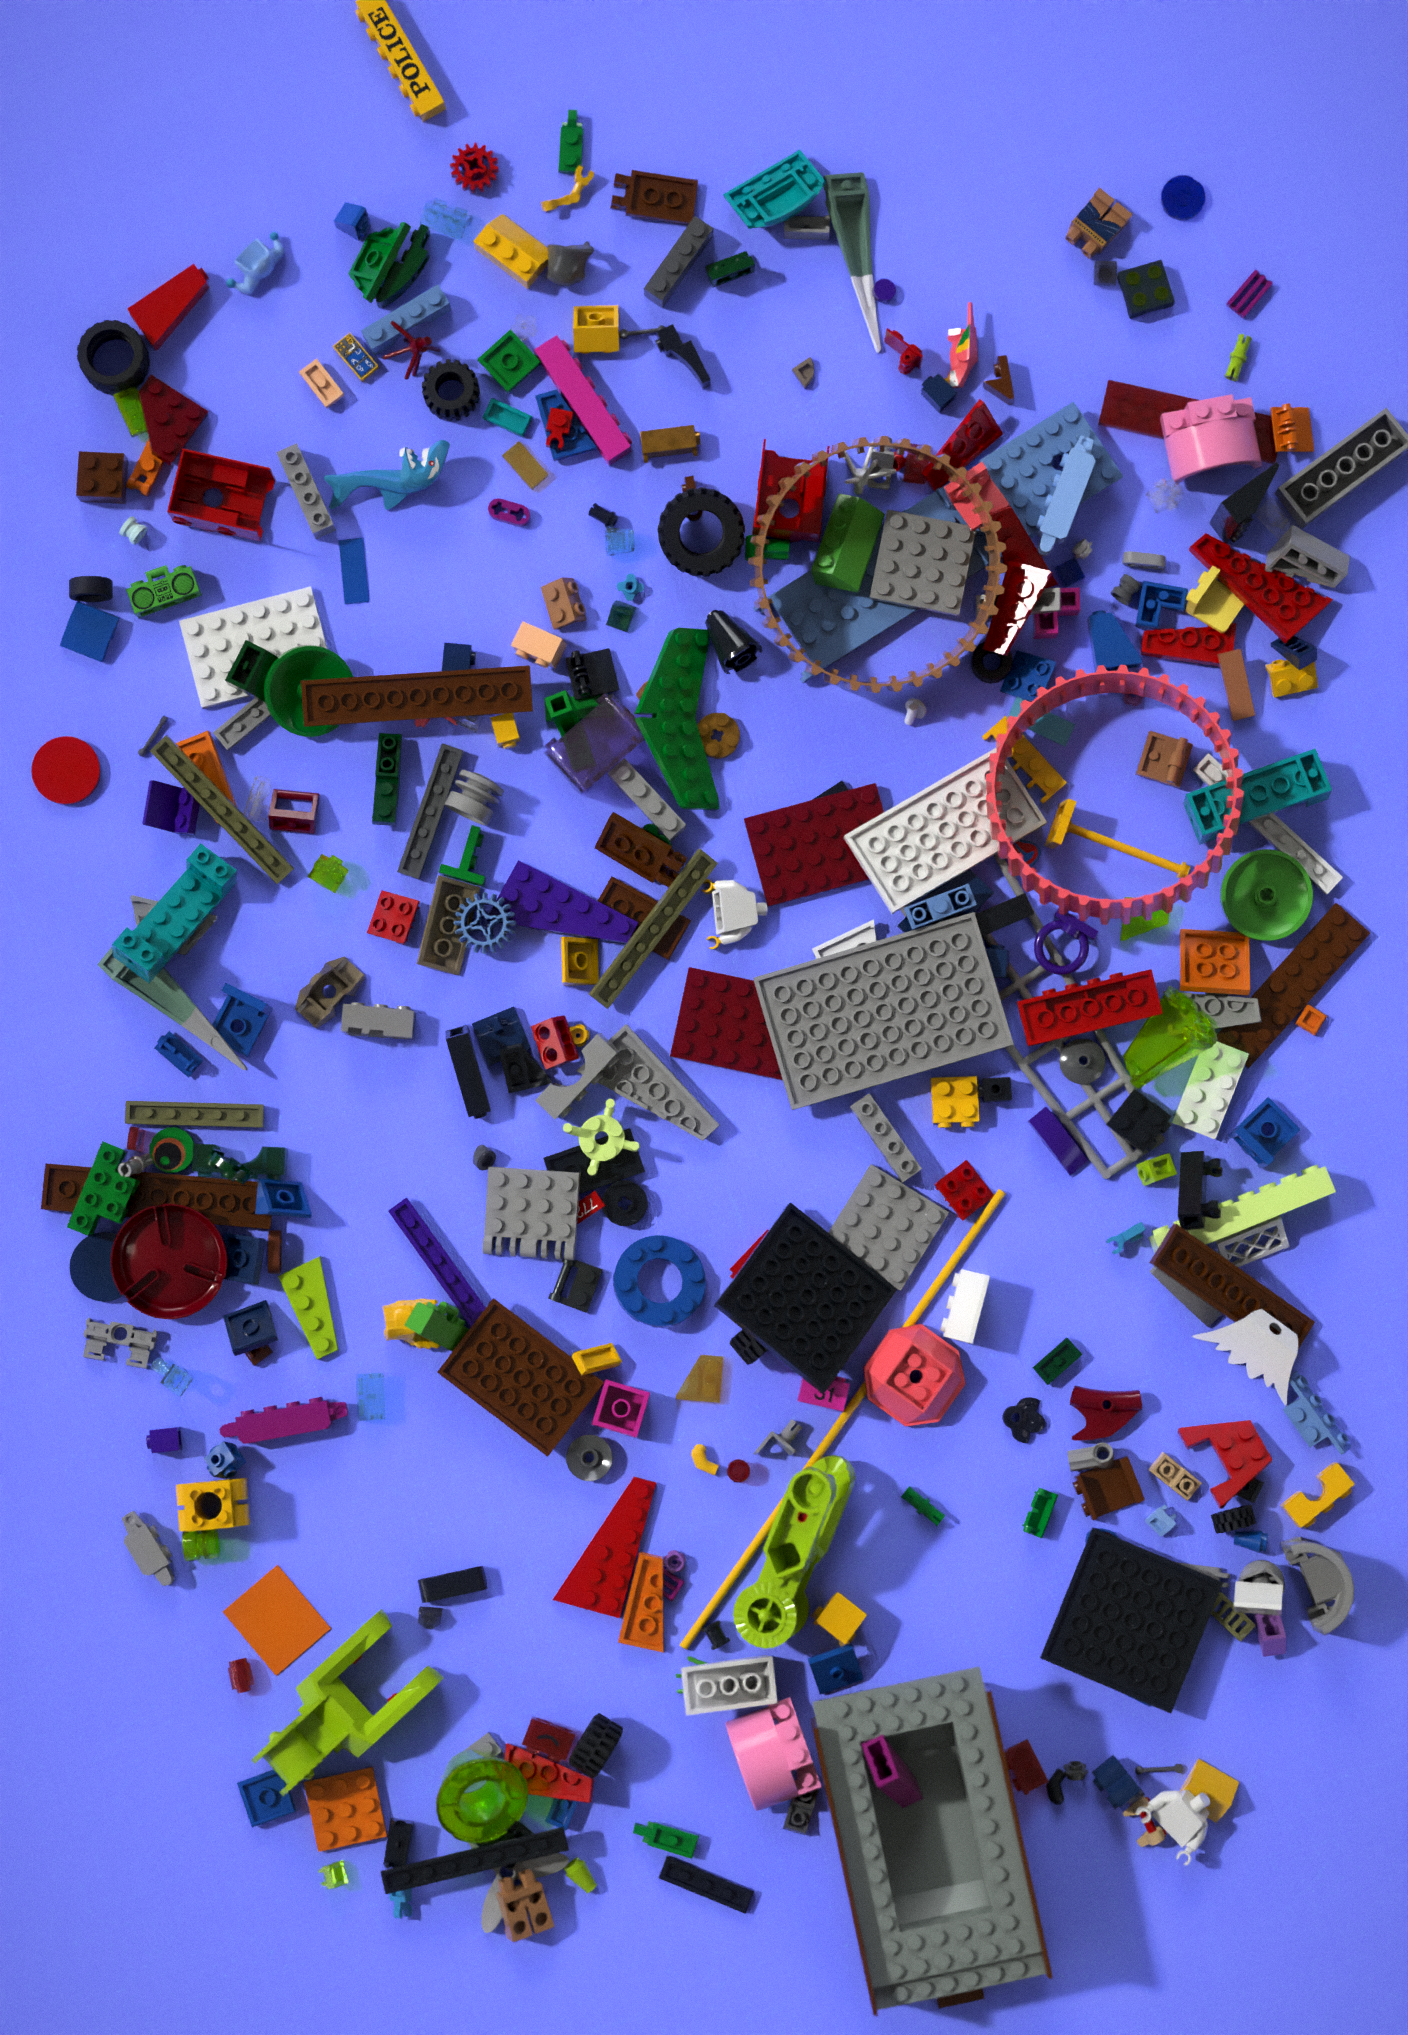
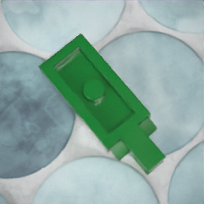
M568 109V122H562L558 173L575 174L576 168L582 164L583 128L582 123L577 122V110Z
M648 1821L647 1826L635 1822L632 1831L634 1834L643 1836L642 1842L647 1843L648 1846L690 1859L693 1858L699 1838L697 1834L655 1821Z

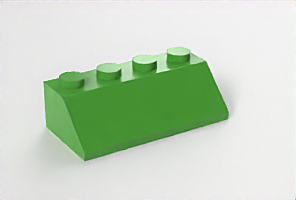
M838 493L811 569L816 585L859 592L885 518V513L860 497Z

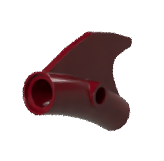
M1075 1385L1069 1405L1075 1407L1084 1416L1086 1425L1071 1438L1073 1441L1112 1436L1126 1425L1138 1411H1142L1140 1391H1106ZM1105 1400L1109 1402V1407L1107 1409L1103 1407V1402Z

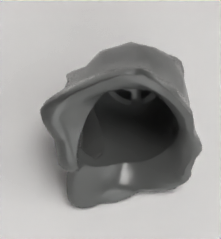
M586 241L584 244L570 246L547 245L548 280L558 286H571L585 280L586 261L594 252V248L590 245L589 241Z

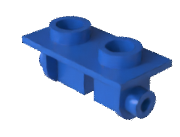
M170 1031L165 1036L162 1035L157 1041L158 1044L154 1047L188 1078L204 1061Z

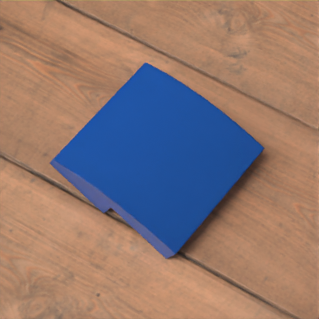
M77 601L68 620L60 646L103 662L110 641L114 638L120 617Z

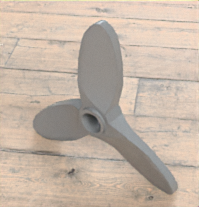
M472 1821L465 1823L464 1834L471 1848H476L479 1846L474 1843V1840L484 1827ZM556 1853L518 1862L513 1867L511 1878L513 1882L516 1879H520L518 1873L526 1869L532 1870L536 1878L548 1876L564 1869L569 1863V1858L562 1853ZM502 1867L492 1869L495 1871L496 1878L488 1890L481 1915V1925L485 1933L492 1932L503 1917L496 1893L499 1892L498 1880L505 1878L501 1874Z

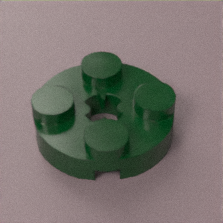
M213 1149L206 1163L215 1169H218V1167L224 1171L223 1176L233 1182L236 1180L244 1185L252 1175V1173H249L250 1170L232 1157L228 1158L225 1156L223 1158L224 1152Z

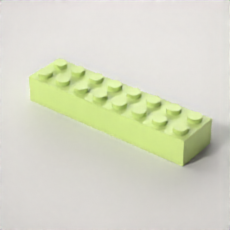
M1318 1164L1301 1170V1176H1297L1294 1173L1281 1178V1184L1276 1185L1274 1181L1259 1187V1193L1255 1194L1252 1190L1237 1196L1239 1201L1234 1203L1232 1199L1219 1203L1221 1218L1212 1219L1205 1217V1229L1186 1231L1204 1244H1209L1333 1194L1336 1190L1326 1166L1319 1168ZM1179 1220L1173 1222L1174 1224H1178L1180 1226ZM1168 1225L1152 1230L1153 1235L1148 1237L1154 1253L1170 1230Z

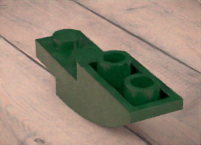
M420 224L418 230L415 229L410 239L412 244L409 250L406 249L401 258L403 264L397 261L393 262L383 286L379 288L375 296L378 308L383 309L401 297L425 268L430 258L428 251L424 249L431 234L428 226Z
M379 733L372 814L373 825L395 826L400 787L402 734Z

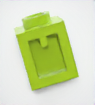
M1170 1153L1136 1165L1138 1176L1144 1186L1177 1175Z

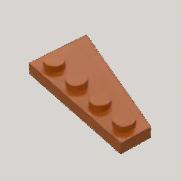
M207 730L177 742L176 744L237 807L211 732Z
M639 1552L618 1643L663 1653L662 1556Z

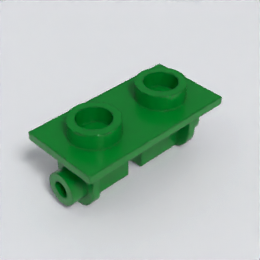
M1038 1488L1034 1492L1035 1495L1030 1506L1033 1507L1032 1511H1028L1022 1526L1024 1527L1023 1532L1043 1538L1058 1494Z

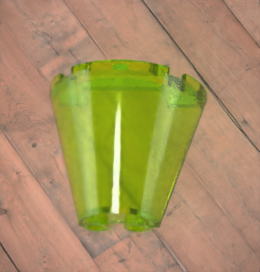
M1171 985L1160 999L1163 1014L1147 1018L1123 1055L1126 1069L1130 1073L1131 1083L1137 1089H1141L1146 1084L1208 1050L1217 1042L1215 1029L1202 1011H1196L1195 1007L1191 1005L1193 1002Z

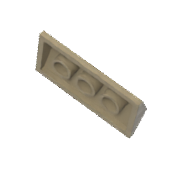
M437 876L417 965L459 976L467 941L461 943L459 939L464 934L457 935L455 933V930L461 928V926L454 925V921H461V918L457 917L455 913L460 912L463 914L464 910L459 905L463 904L467 907L469 904L466 902V898L468 897L474 902V894L477 893L479 895L481 887L444 876ZM475 909L469 915L467 925L472 923Z

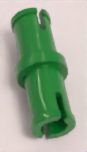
M911 1486L901 1496V1498L917 1510L916 1513L923 1514L936 1527L946 1516L930 1503L931 1500L923 1498Z

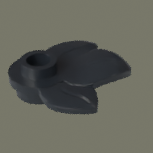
M1025 1397L1020 1399L1016 1406H1009L1004 1410L1002 1415L1003 1423L1011 1429L1015 1440L1028 1443L1030 1432H1040L1046 1427L1044 1417L1036 1412L1040 1403L1038 1399ZM1014 1413L1017 1414V1420L1015 1422L1012 1420V1415Z

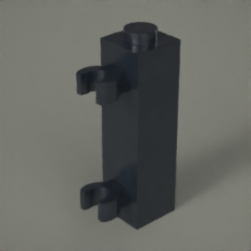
M1204 1151L1181 1152L1178 1219L1180 1226L1185 1230L1205 1229V1217L1212 1219L1221 1218L1219 1201L1211 1200L1206 1203L1207 1175L1213 1177L1222 1176L1221 1160L1215 1158L1206 1162Z

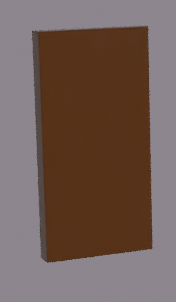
M611 876L598 899V902L638 922L637 929L658 903L656 900ZM679 914L652 952L669 961L691 920Z

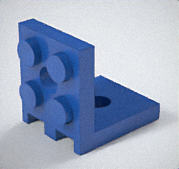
M225 982L221 991L227 997L212 1025L234 1051L248 1057L273 1008L267 1003ZM236 1020H241L244 1023V1028L239 1033L233 1032L231 1028L232 1023Z
M1267 1097L1228 1136L1231 1139L1233 1138L1241 1147V1150L1258 1164L1259 1168H1263L1275 1160L1273 1156L1301 1129ZM1264 1123H1270L1273 1126L1274 1131L1271 1136H1266L1262 1133L1261 1127Z

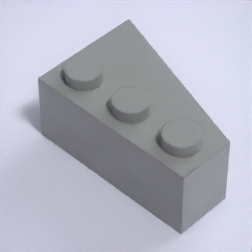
M1292 525L1267 552L1265 571L1272 572V570L1285 572L1288 577L1293 578V575L1307 578L1309 582L1335 588L1348 575L1350 556Z

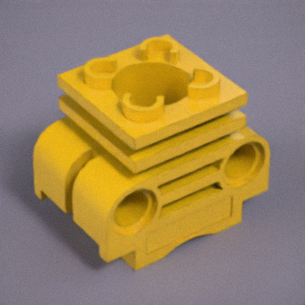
M247 1478L176 1484L177 1506L184 1505L185 1507L183 1510H178L179 1531L189 1532L232 1528L251 1524L249 1503L238 1504V1500L248 1499ZM207 1492H213L221 1499L222 1509L216 1518L209 1517L202 1511L201 1501Z

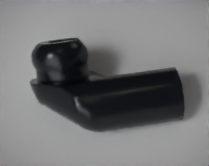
M1058 1768L1046 1784L1048 1798L1055 1805H1060L1064 1801L1060 1784L1066 1777V1774Z

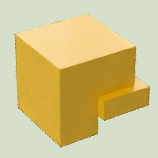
M839 1592L832 1595L823 1608L819 1606L811 1614V1617L815 1619L813 1624L815 1626L820 1625L839 1640L838 1644L840 1646L848 1645L856 1636L854 1632L867 1616L866 1613Z

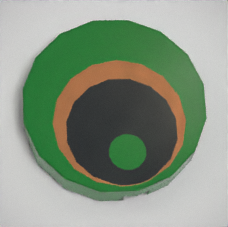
M169 1127L160 1130L152 1138L149 1154L153 1159V1164L158 1169L167 1173H178L187 1169L194 1160L196 1145L193 1138L186 1131L177 1127Z

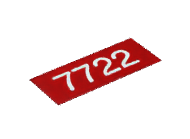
M593 1191L579 1201L577 1224L605 1206L596 1191Z

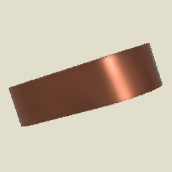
M269 1230L268 1273L281 1274L282 1231Z

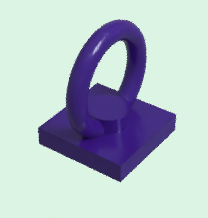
M1058 908L1054 917L1059 920L1046 924L1038 932L1034 941V954L1038 963L1046 971L1057 975H1066L1075 972L1085 963L1089 953L1088 938L1094 940L1099 931L1069 913L1065 915L1059 914ZM1057 929H1061L1079 940L1080 944L1077 958L1072 963L1064 966L1051 963L1043 952L1045 938L1049 933Z

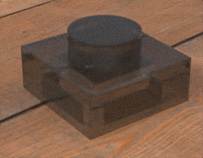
M1094 261L1093 285L1116 286L1117 261Z

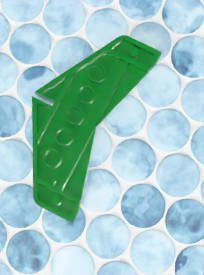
M675 628L667 634L634 713L652 715V718L638 717L635 718V721L678 805L687 810L715 811L719 809V797L695 719L709 644V633L706 629Z

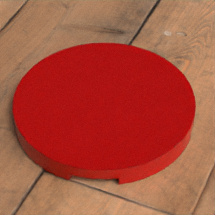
M71 736L57 737L42 745L35 754L31 769L32 779L37 790L46 799L57 804L79 803L88 798L95 791L99 783V758L91 746L83 740Z

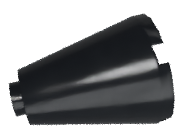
M713 610L707 615L705 625L724 673L730 674L729 670L733 669L735 672H739L751 665L757 659L755 654L758 650L760 653L762 652L761 644L725 611Z

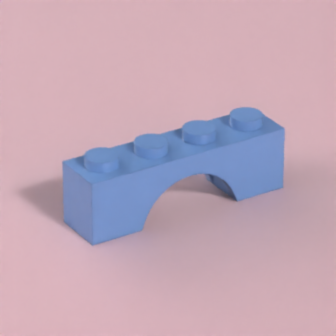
M437 284L362 329V336L373 355L377 356L392 347L402 336L391 325V321L397 323L407 332L417 325L433 322L452 311L450 302Z

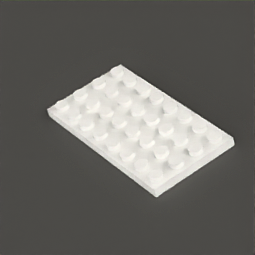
M996 748L844 835V840L891 914L998 853L997 840H992L990 820L987 817L986 774L990 773V754L997 753ZM1006 759L1005 775L1000 774L999 781L1002 782V793H997L996 801L1001 800L1002 812H998L1000 820L1005 819L1006 830L1004 831L1007 837H1012L1014 844L1046 825L1047 821Z

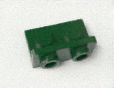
M747 251L706 265L705 270L712 288L754 273L755 264L752 256L749 257Z

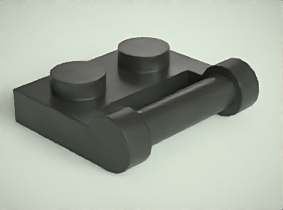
M563 1256L560 1274L553 1293L550 1292L548 1299L587 1313L603 1269L578 1260H564ZM574 1266L578 1268L568 1298H565L561 1295L570 1270Z

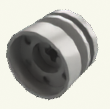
M461 770L459 776L466 780L467 783L456 780L455 784L463 791L462 793L451 791L444 805L473 822L487 826L494 812L486 804L488 802L498 805L499 800L491 794L502 796L504 790L497 786L494 781L479 773Z

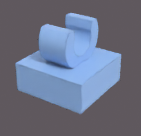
M1166 1505L1157 1508L1144 1520L1160 1537L1170 1531L1176 1524L1174 1521L1176 1514L1174 1513L1169 1517L1164 1512L1167 1508Z

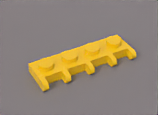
M1006 716L982 736L984 741L990 736L996 740L998 734L1007 733ZM1022 734V739L1018 740L1012 748L1011 758L1016 762L1012 768L1014 771L1021 768L1032 781L1026 785L1028 789L1035 784L1046 795L1040 800L1044 804L1067 782Z

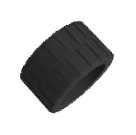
M104 320L103 322L95 323L81 336L77 346V361L81 371L95 389L107 395H124L132 390L134 391L144 382L149 372V352L141 336L129 324L119 320ZM111 340L128 342L134 350V358L131 365L124 372L114 376H106L96 371L93 359L101 345Z

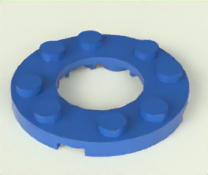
M663 1235L644 1237L631 1244L620 1256L613 1275L614 1293L624 1312L633 1320L655 1328L671 1327L689 1318L700 1305L706 1286L705 1271L697 1254L684 1242ZM655 1259L669 1261L680 1271L682 1286L679 1294L673 1300L665 1303L652 1302L641 1293L637 1283L638 1272L648 1261Z

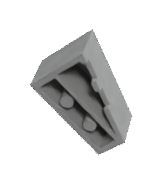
M358 1002L343 1004L341 1032L349 1036L414 1040L416 1012L412 1011L410 1006H397V1009H392L384 1004H374V1007L365 1006V1003Z

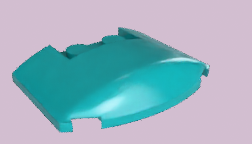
M799 149L724 193L723 196L748 229L764 228L782 223L800 213L818 196L826 182Z

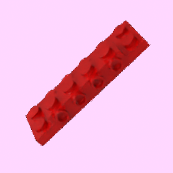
M1152 969L1124 976L1123 972L1109 975L1110 979L1101 981L1100 977L1087 980V985L1078 986V983L1064 986L1065 990L1056 992L1055 988L1042 991L1043 995L1017 1001L1027 1047L1162 1015L1163 1012Z

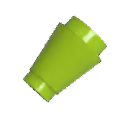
M579 1857L570 1861L564 1868L567 1872L566 1876L586 1893L591 1892L597 1886L585 1861L580 1860Z

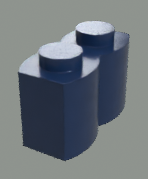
M1114 1755L1092 1771V1774L1095 1776V1779L1092 1780L1101 1792L1104 1789L1110 1795L1106 1799L1114 1809L1119 1807L1124 1812L1145 1795Z

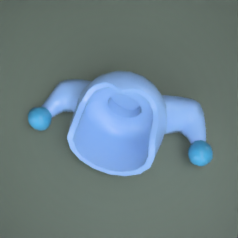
M277 232L270 233V239L274 244L273 248L269 249L257 238L236 257L234 263L244 273V282L237 283L233 278H229L226 281L228 288H235L244 294L251 295L257 288L260 279H264L271 274L274 264L285 253L278 239L279 234Z

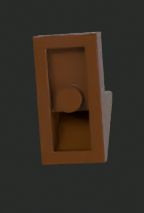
M1007 355L998 356L996 364H993L995 378L999 377V379L984 381L982 387L1007 405H1012L1014 393Z

